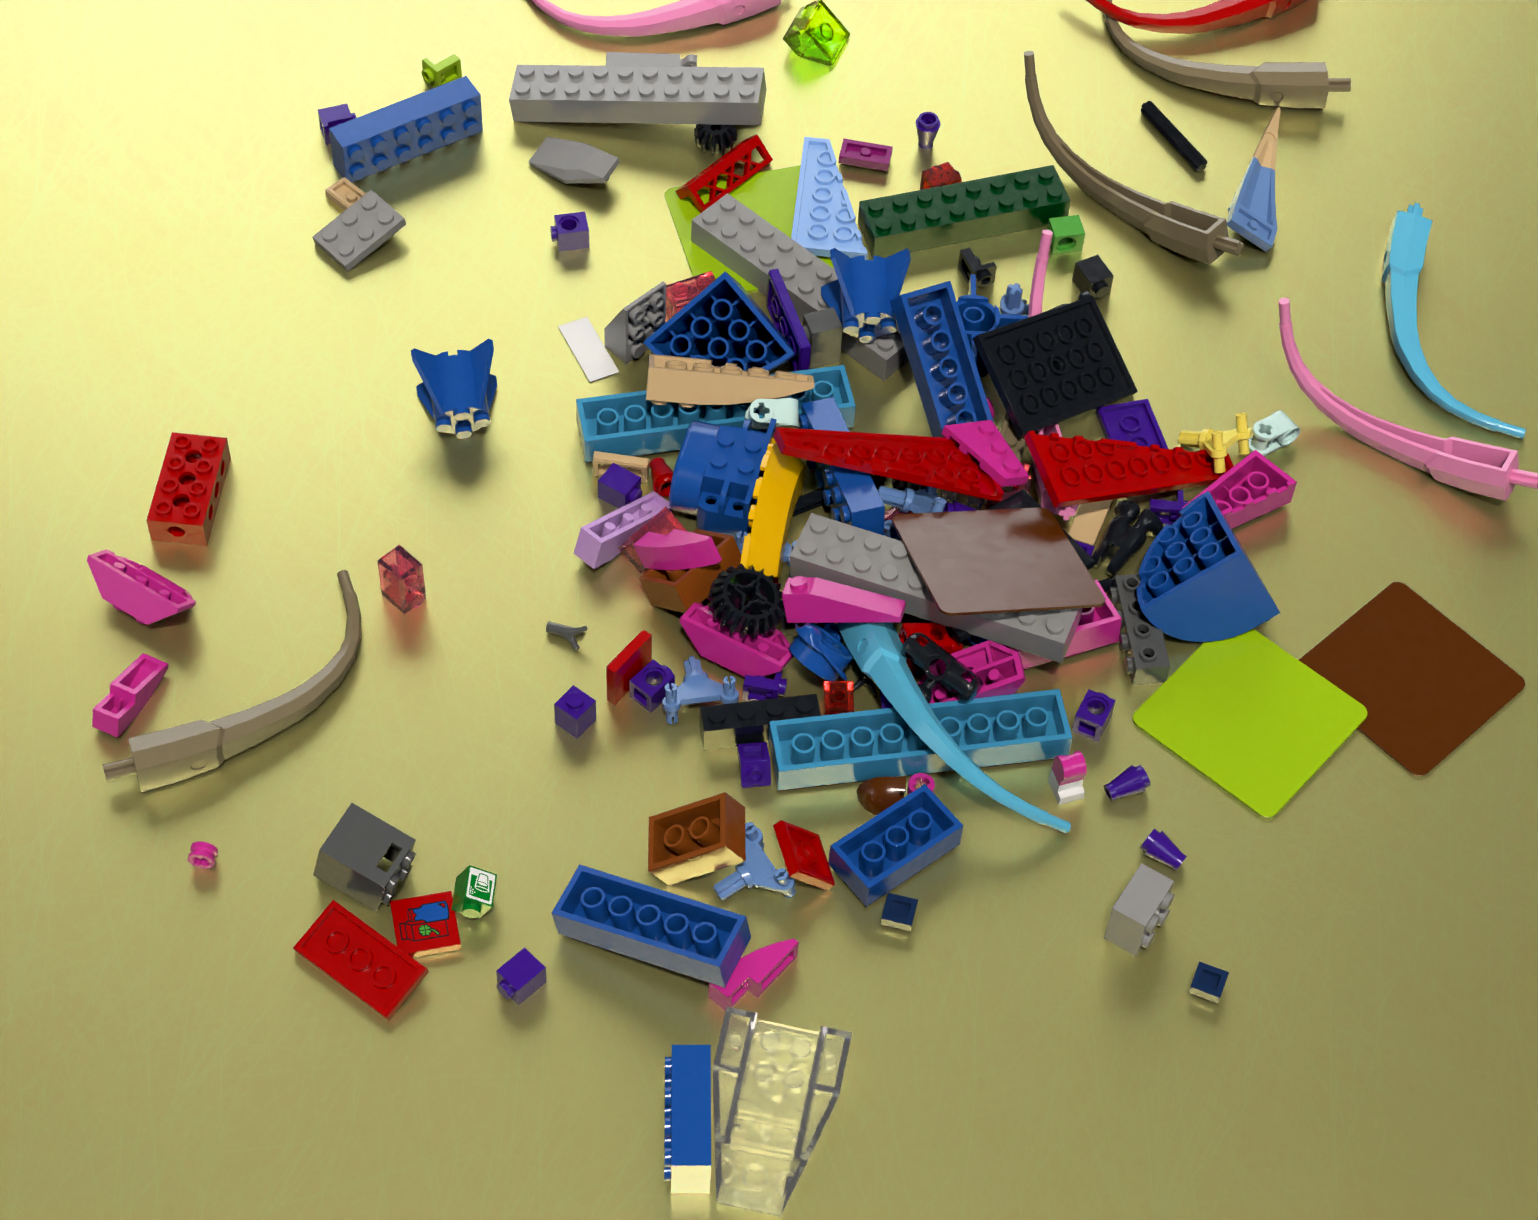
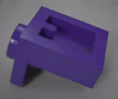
M1177 490L1175 501L1150 499L1148 509L1159 517L1163 527L1166 524L1171 526L1180 517L1179 511L1188 501L1184 500L1183 490Z
M783 669L780 672H776L774 680L767 679L764 676L745 675L743 701L779 698V695L785 696L787 679L782 678Z
M767 742L737 744L741 786L743 788L770 786L771 764Z

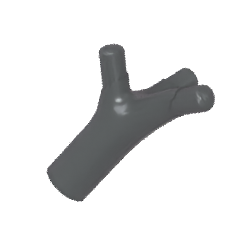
M551 621L546 626V632L564 637L572 644L574 650L579 649L575 635L584 633L588 629L587 626L571 627Z

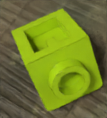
M455 54L435 65L428 58L422 60V77L426 83L434 87L462 77L461 59Z

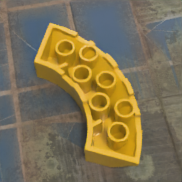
M773 437L772 442L767 446L766 454L763 456L760 465V471H764V475L756 479L753 499H757V504L751 505L748 515L749 527H752L751 533L744 536L740 564L742 563L746 569L753 564L754 569L758 572L764 568V575L781 577L784 552L793 511L799 496L803 494L806 466L800 458L782 455Z

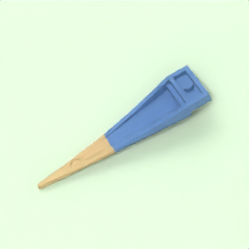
M1280 107L1274 110L1229 205V214L1226 220L1229 228L1265 252L1273 246L1277 232L1275 164Z

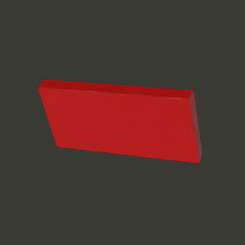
M332 900L293 947L295 952L388 1021L429 973L426 967L334 900Z

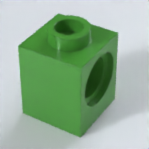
M1079 215L1049 218L1048 227L1045 230L1053 232L1050 245L1052 255L1082 251L1085 231Z

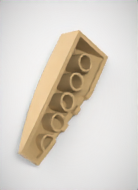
M649 354L646 400H651V403L656 405H666L667 402H675L681 407L691 408L695 407V404L731 405L751 403L756 399H775L814 388V378L810 375L776 371L775 375H769L768 370L759 367H752L748 371H744L742 368L737 367V364L726 363V365L718 367L712 365V360Z

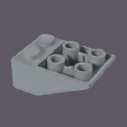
M664 281L624 307L604 328L605 347L625 364L635 358H639L649 349L643 342L666 323V283Z

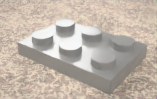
M370 190L312 238L316 245L348 272L404 227L406 221L404 217L374 191Z

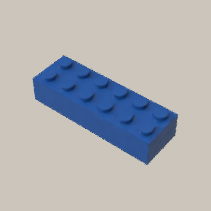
M464 76L329 128L333 165L342 178L345 177L350 182H355L482 132L481 94L469 78Z
M951 281L902 294L890 300L932 437H944L941 434L944 425L986 420L993 421Z
M834 397L802 403V415H799L800 429L850 432ZM806 460L809 470H814L817 488L823 489V500L825 505L831 508L832 520L884 536L885 505L869 473Z
M580 864L551 913L558 934L724 988L751 939L747 918L744 915Z

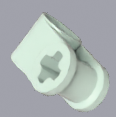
M793 398L756 399L745 412V419L752 420L753 429H768L771 418L777 419L776 428H799L798 400ZM756 409L759 410L760 414L764 415L762 419L759 418L757 413H754Z
M1282 410L1276 411L1272 415L1254 423L1252 429L1253 436L1249 439V450L1251 453L1257 450L1260 454L1266 456L1283 446L1291 444L1300 434V428Z

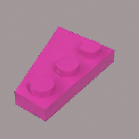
M992 420L944 425L941 434L947 439L953 438L960 444L959 450L965 455L971 454L980 462L979 467L1000 486L1026 484L1029 478L1028 473Z

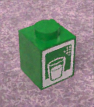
M469 865L456 877L451 910L462 913L467 918L480 919L493 907L497 874Z

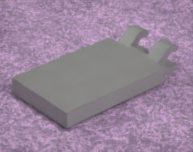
M607 52L606 66L697 67V55L690 54L680 59V54Z

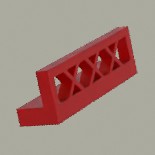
M756 134L736 145L675 192L680 199L690 196L699 212L702 213L773 159ZM755 148L763 159L760 163L751 161L752 150ZM736 162L744 164L742 176L734 174ZM717 176L727 177L725 189L716 187ZM701 188L710 190L709 201L705 204L697 193Z

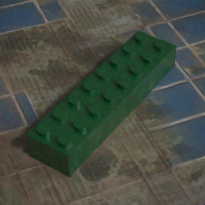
M1054 165L860 201L858 225L872 258L873 255L884 258L904 249L915 252L1048 226L1049 218L1068 216L1071 200Z

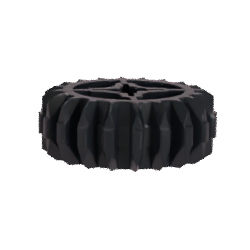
M742 563L737 568L730 566L726 571L722 570L717 578L713 580L708 593V600L710 601L708 610L714 611V620H721L720 628L725 626L730 628V635L736 631L739 632L741 639L746 634L752 640L758 634L764 637L768 631L772 632L775 630L784 616L785 609L782 592L780 591L781 583H773V575L768 577L764 575V568L759 572L756 571L753 564L748 569ZM747 597H749L747 605H744Z

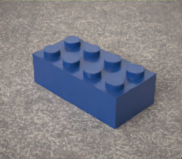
M924 784L830 845L828 864L867 907L960 845L963 824Z
M672 1045L671 1057H665L664 1181H671V1193H710L711 1045Z

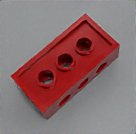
M171 433L146 520L151 541L198 546L208 545L231 460L227 438Z

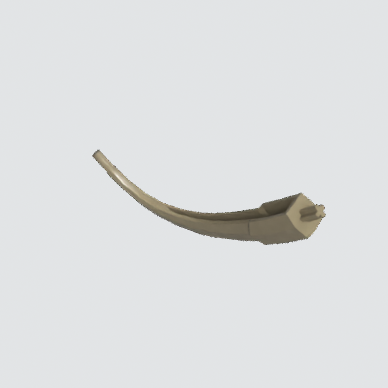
M1103 13L1113 41L1126 56L1141 67L1184 86L1253 100L1258 105L1288 108H1325L1328 92L1351 91V78H1328L1325 62H1265L1259 66L1193 62L1173 58L1154 52L1135 42L1122 30L1118 21Z
M1024 52L1026 92L1035 126L1044 145L1057 164L1079 188L1121 219L1148 234L1153 242L1181 255L1211 264L1224 252L1236 256L1241 254L1244 243L1228 237L1227 221L1225 218L1173 201L1165 203L1137 192L1105 176L1076 155L1059 137L1047 118L1039 94L1034 52Z
M341 570L337 573L347 612L345 639L340 650L321 671L287 693L249 709L210 722L197 720L128 738L132 757L102 764L106 781L137 774L140 790L145 792L186 780L220 767L224 760L256 746L300 721L315 710L341 684L355 660L361 640V613L358 598L353 589L348 571Z

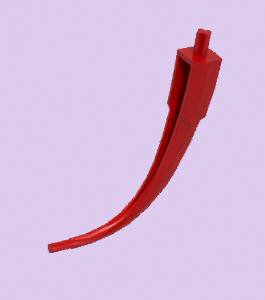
M1107 0L1086 1L1112 19L1136 29L1157 33L1195 34L1244 24L1262 17L1272 18L1299 6L1307 0H1220L1201 8L1168 14L1138 13L1120 8Z

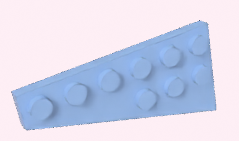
M804 137L791 239L815 256L831 257L830 250L836 248L850 258L864 255L865 260H867L868 253L866 247L863 246L862 235L857 228L856 217L847 190L844 189L841 172L839 173L837 160L830 139Z

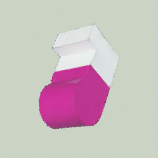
M1075 751L1067 756H1055L1048 782L1058 805L1084 799L1085 791L1082 784L1084 776L1087 774V767L1081 751Z

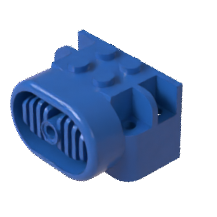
M771 418L767 433L752 430L751 419H745L742 428L716 425L698 420L693 421L687 429L674 467L669 494L670 508L673 511L697 516V529L731 535L734 537L735 542L737 532L742 531V537L744 531L751 533L752 527H749L748 515L751 505L757 504V499H753V491L756 479L764 475V471H760V465L763 456L766 454L768 444L772 442L777 419Z

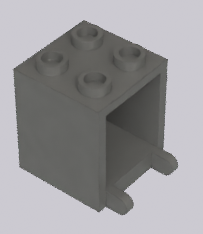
M351 803L320 848L313 876L377 912L383 903L385 905L390 903L397 889L395 887L399 880L404 881L412 868L411 863L416 856V853L413 851L416 840ZM383 857L393 862L387 872L377 867Z

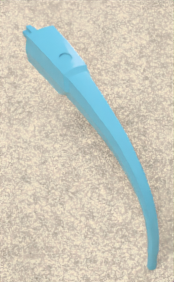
M1415 203L1414 206L1409 204L1407 212L1397 211L1392 220L1385 249L1382 282L1385 284L1386 310L1390 334L1396 354L1413 382L1429 399L1444 410L1479 427L1523 439L1526 429L1479 413L1456 400L1440 385L1427 365L1420 346L1417 330L1418 275L1423 268L1432 220L1422 216L1423 208H1420L1419 203Z
M893 622L837 624L847 648L861 671L876 683L909 727L947 765L983 793L1013 811L1041 825H1047L1063 833L1070 831V822L1051 815L1047 811L1027 803L1004 789L985 774L961 750L942 726L918 687L906 663L907 657L902 654L903 644Z

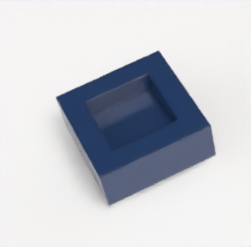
M888 893L881 925L911 932L918 899Z
M1199 961L1188 993L1219 1003L1229 972Z

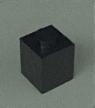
M1095 255L1075 262L1072 281L1081 292L1088 291L1096 299L1110 294L1114 275L1099 255Z

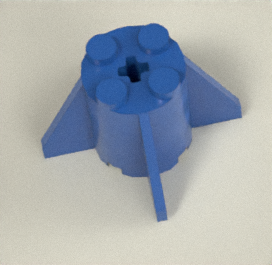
M836 248L831 249V261L838 279L821 286V296L829 308L834 307L843 326V332L859 338V341L862 343H871L875 341L876 337L895 333L897 331L896 317L890 300L900 295L911 261L910 250L904 249L886 258L873 255V260H865L864 255L850 258Z
M970 274L969 293L959 297L957 304L979 376L985 377L988 371L972 338L1026 319L1028 315L1000 314L999 308L996 305L994 308L993 305L988 303V298L976 295V275Z
M487 339L470 351L457 350V355L448 356V351L433 355L415 348L411 350L412 361L423 381L416 386L417 396L433 417L436 431L456 434L457 438L463 439L471 437L473 431L490 424L489 410L497 388L496 376L489 374L494 352L493 340Z

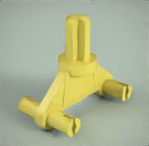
M1240 412L1235 414L1237 429L1225 432L1221 430L1214 431L1209 428H1205L1201 432L1181 431L1178 443L1182 447L1206 450L1214 460V472L1224 473L1226 471L1224 457L1227 456V448L1238 441V454L1246 455L1250 453L1249 438L1251 437V429L1248 428L1247 413Z

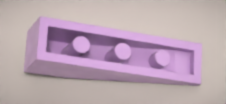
M653 491L581 527L573 554L595 569L614 559L673 510L666 499Z

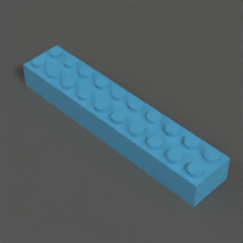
M844 365L792 371L791 373L813 376L814 388L789 396L775 398L797 399L798 413L802 415V403L834 397L847 427H854L856 405ZM646 390L576 399V418L585 462L593 461L594 451L636 456L680 450L687 429L695 420L742 428L745 421V412L751 403L731 405L695 404V407L691 408L681 407L675 402H667L666 405H656L651 403V400H646ZM756 409V411L754 412L759 415V418L761 419L764 416L760 414L758 409ZM752 428V430H754V431H759V432H764V433H767V430H768V429H753V428Z
M1060 689L974 698L972 701L967 702L956 700L929 703V706L947 733L978 767L1054 759L1055 756L1069 755L1072 734ZM894 707L769 721L768 743L777 791L865 781L875 777H899L917 773L953 770L920 739Z

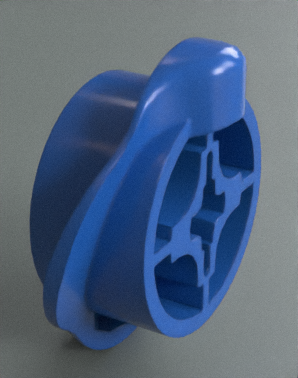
M806 623L802 627L795 624L798 635L789 646L791 653L805 667L818 676L831 682H835L840 677L847 681L844 669L853 659L850 651L837 638L815 624Z

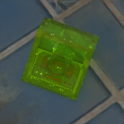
M816 0L799 9L783 40L798 57L832 66L849 38L850 32L823 0Z

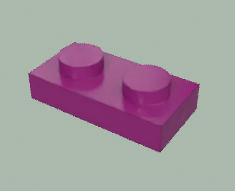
M843 138L838 163L888 171L893 147Z

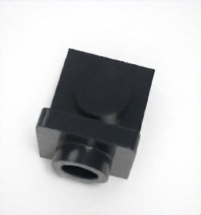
M970 247L960 250L958 269L968 286L970 274L976 275V288L994 283L997 268L994 262L981 265L980 259L977 256L975 257Z

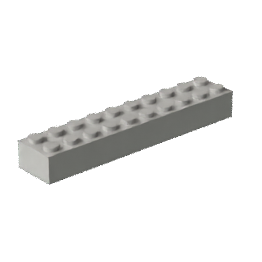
M527 64L517 65L509 103L514 122L761 125L767 89L765 72L762 67Z
M728 193L692 219L691 242L755 286L766 296L768 272L778 268L800 321L803 322V314L829 308L821 296V286L838 279L835 269ZM897 320V331L895 333L876 337L875 341L871 343H862L859 341V338L850 336L842 331L841 350L883 381L909 361Z
M813 513L810 514L790 554L791 577H817L904 600L906 602L904 613L947 627L951 626L966 631L969 634L1059 663L1063 662L1081 619L1082 608L946 615L938 609L902 541Z

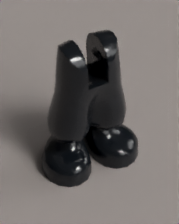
M1119 501L1114 509L1116 517L1108 524L1101 542L1092 555V558L1095 560L1094 567L1099 568L1106 558L1110 560L1107 574L1115 576L1143 547L1147 536L1156 537L1163 529V523L1154 512L1145 508L1140 514L1139 505L1133 501Z

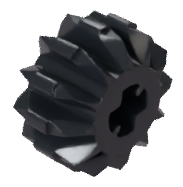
M697 124L694 129L696 145L702 149L703 153L710 151L712 155L715 152L723 155L725 150L730 151L737 140L735 125Z

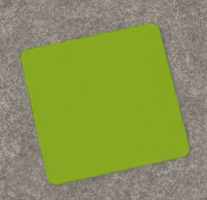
M801 165L755 173L731 191L729 195L791 238ZM727 178L717 180L716 187L725 189ZM680 187L668 189L665 192V199L698 293L700 294L725 271L738 281L747 293L759 291L755 286L691 242L692 219L698 216L700 212L690 196L684 199L679 198L675 191ZM701 188L697 193L705 204L709 201L710 190ZM817 256L834 269L831 257Z
M1251 629L1232 638L1204 642L1134 712L1133 722L1142 731L1259 816L1272 818L1361 725L1367 717V709L1364 705L1255 629Z

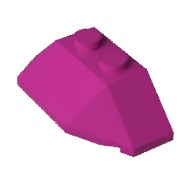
M108 549L88 555L87 562L102 599L113 604L114 608L133 616L139 623L148 625L195 607L196 601L187 590L140 563L126 557L116 556L114 552Z
M694 602L680 618V624L701 656L744 677L745 675L766 676L780 672L794 656L789 650L790 644L788 640L777 629L772 632L768 631L764 637L758 634L753 640L748 634L741 639L739 632L736 631L730 635V628L727 626L720 628L721 620L713 619L714 611L708 610L709 605L703 606L702 603Z
M991 640L951 654L982 679L983 686L975 698L1015 694L1026 681L1020 653ZM941 659L936 663V670L940 675H943L946 670L945 662ZM968 672L961 675L968 682L975 678ZM925 673L918 684H923L928 676ZM938 683L932 690L930 703L960 699Z

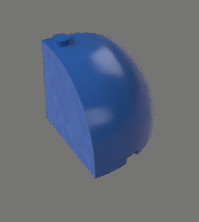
M726 271L643 342L656 355L712 360V365L718 367L724 366L726 363L737 364V367L742 368L744 371H748L752 367H759L770 372L785 364L796 355L793 348L742 285Z
M1209 490L1180 510L1179 514L1181 516L1171 526L1166 524L1148 548L1139 569L1138 575L1141 580L1140 585L1137 586V597L1141 611L1156 628L1162 629V632L1181 640L1212 642L1232 638L1280 614L1258 572Z

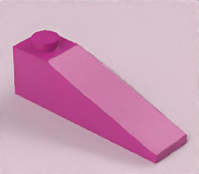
M796 576L788 578L782 592L787 623L901 622L906 608L904 600L817 577Z

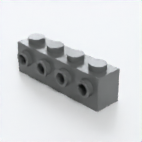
M1138 574L1115 575L1112 587L1108 588V598L1122 618L1119 648L1121 651H1125V673L1130 674L1132 685L1164 683L1167 681L1171 666L1162 629L1156 628L1146 618L1138 603L1137 586L1140 585L1141 578Z

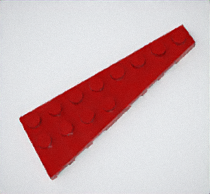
M777 427L773 435L782 455L993 501H1000L1004 494L1001 486L979 467L980 462L971 454L965 455L959 450L960 444L953 438Z
M1028 431L1024 436L1054 508L1211 485L1234 467L1227 453V456L1224 457L1226 471L1224 473H1215L1213 458L1210 457L1206 450L1201 449L1197 452L1183 450V447L1164 449L1160 448L1157 444H1151L1149 447L1137 446L1136 442L1103 438L1093 441L1084 439L1083 436L1075 435L1073 438L1059 437V433H1050L1048 436L1035 434V431Z

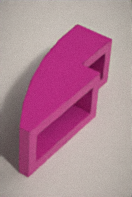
M673 529L668 535L647 532L633 544L644 568L691 569L717 564L722 560L711 536Z
M141 654L110 683V693L93 708L92 727L118 738L149 701L166 673L168 663L147 654Z
M794 938L757 949L740 958L725 988L709 983L708 998L726 1012L747 991L758 998L797 958L799 942Z

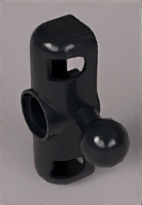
M913 633L904 642L902 654L911 659L928 676L923 684H917L928 704L932 699V690L938 683L965 702L972 701L983 686L982 679L925 634ZM921 636L929 641V643L922 646L916 639ZM939 659L943 660L946 665L943 675H940L936 670V663ZM968 672L975 678L968 682L961 675Z

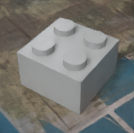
M1141 863L1112 908L1104 939L1134 956H1137L1142 947L1147 949L1156 934L1153 931L1157 925L1162 926L1169 915L1170 910L1168 908L1175 896L1171 893L1174 881Z

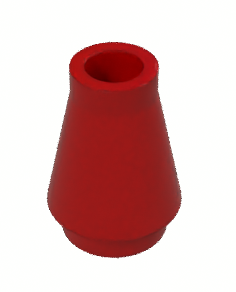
M654 458L649 463L653 489L659 495L669 497L673 470L666 464L663 458Z

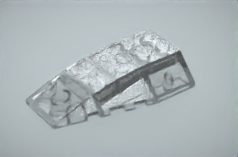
M726 1006L713 1064L717 1204L778 1217L782 1216L839 1098L852 1032L823 1026L820 1027L819 1032L758 1020V1013Z

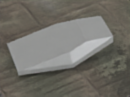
M546 137L528 161L532 167L565 184L605 183L620 163L618 157L589 144L553 137Z

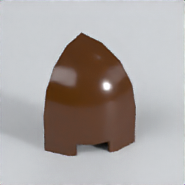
M886 776L866 780L859 785L856 791L858 801L865 810L873 815H878L904 798L906 777Z

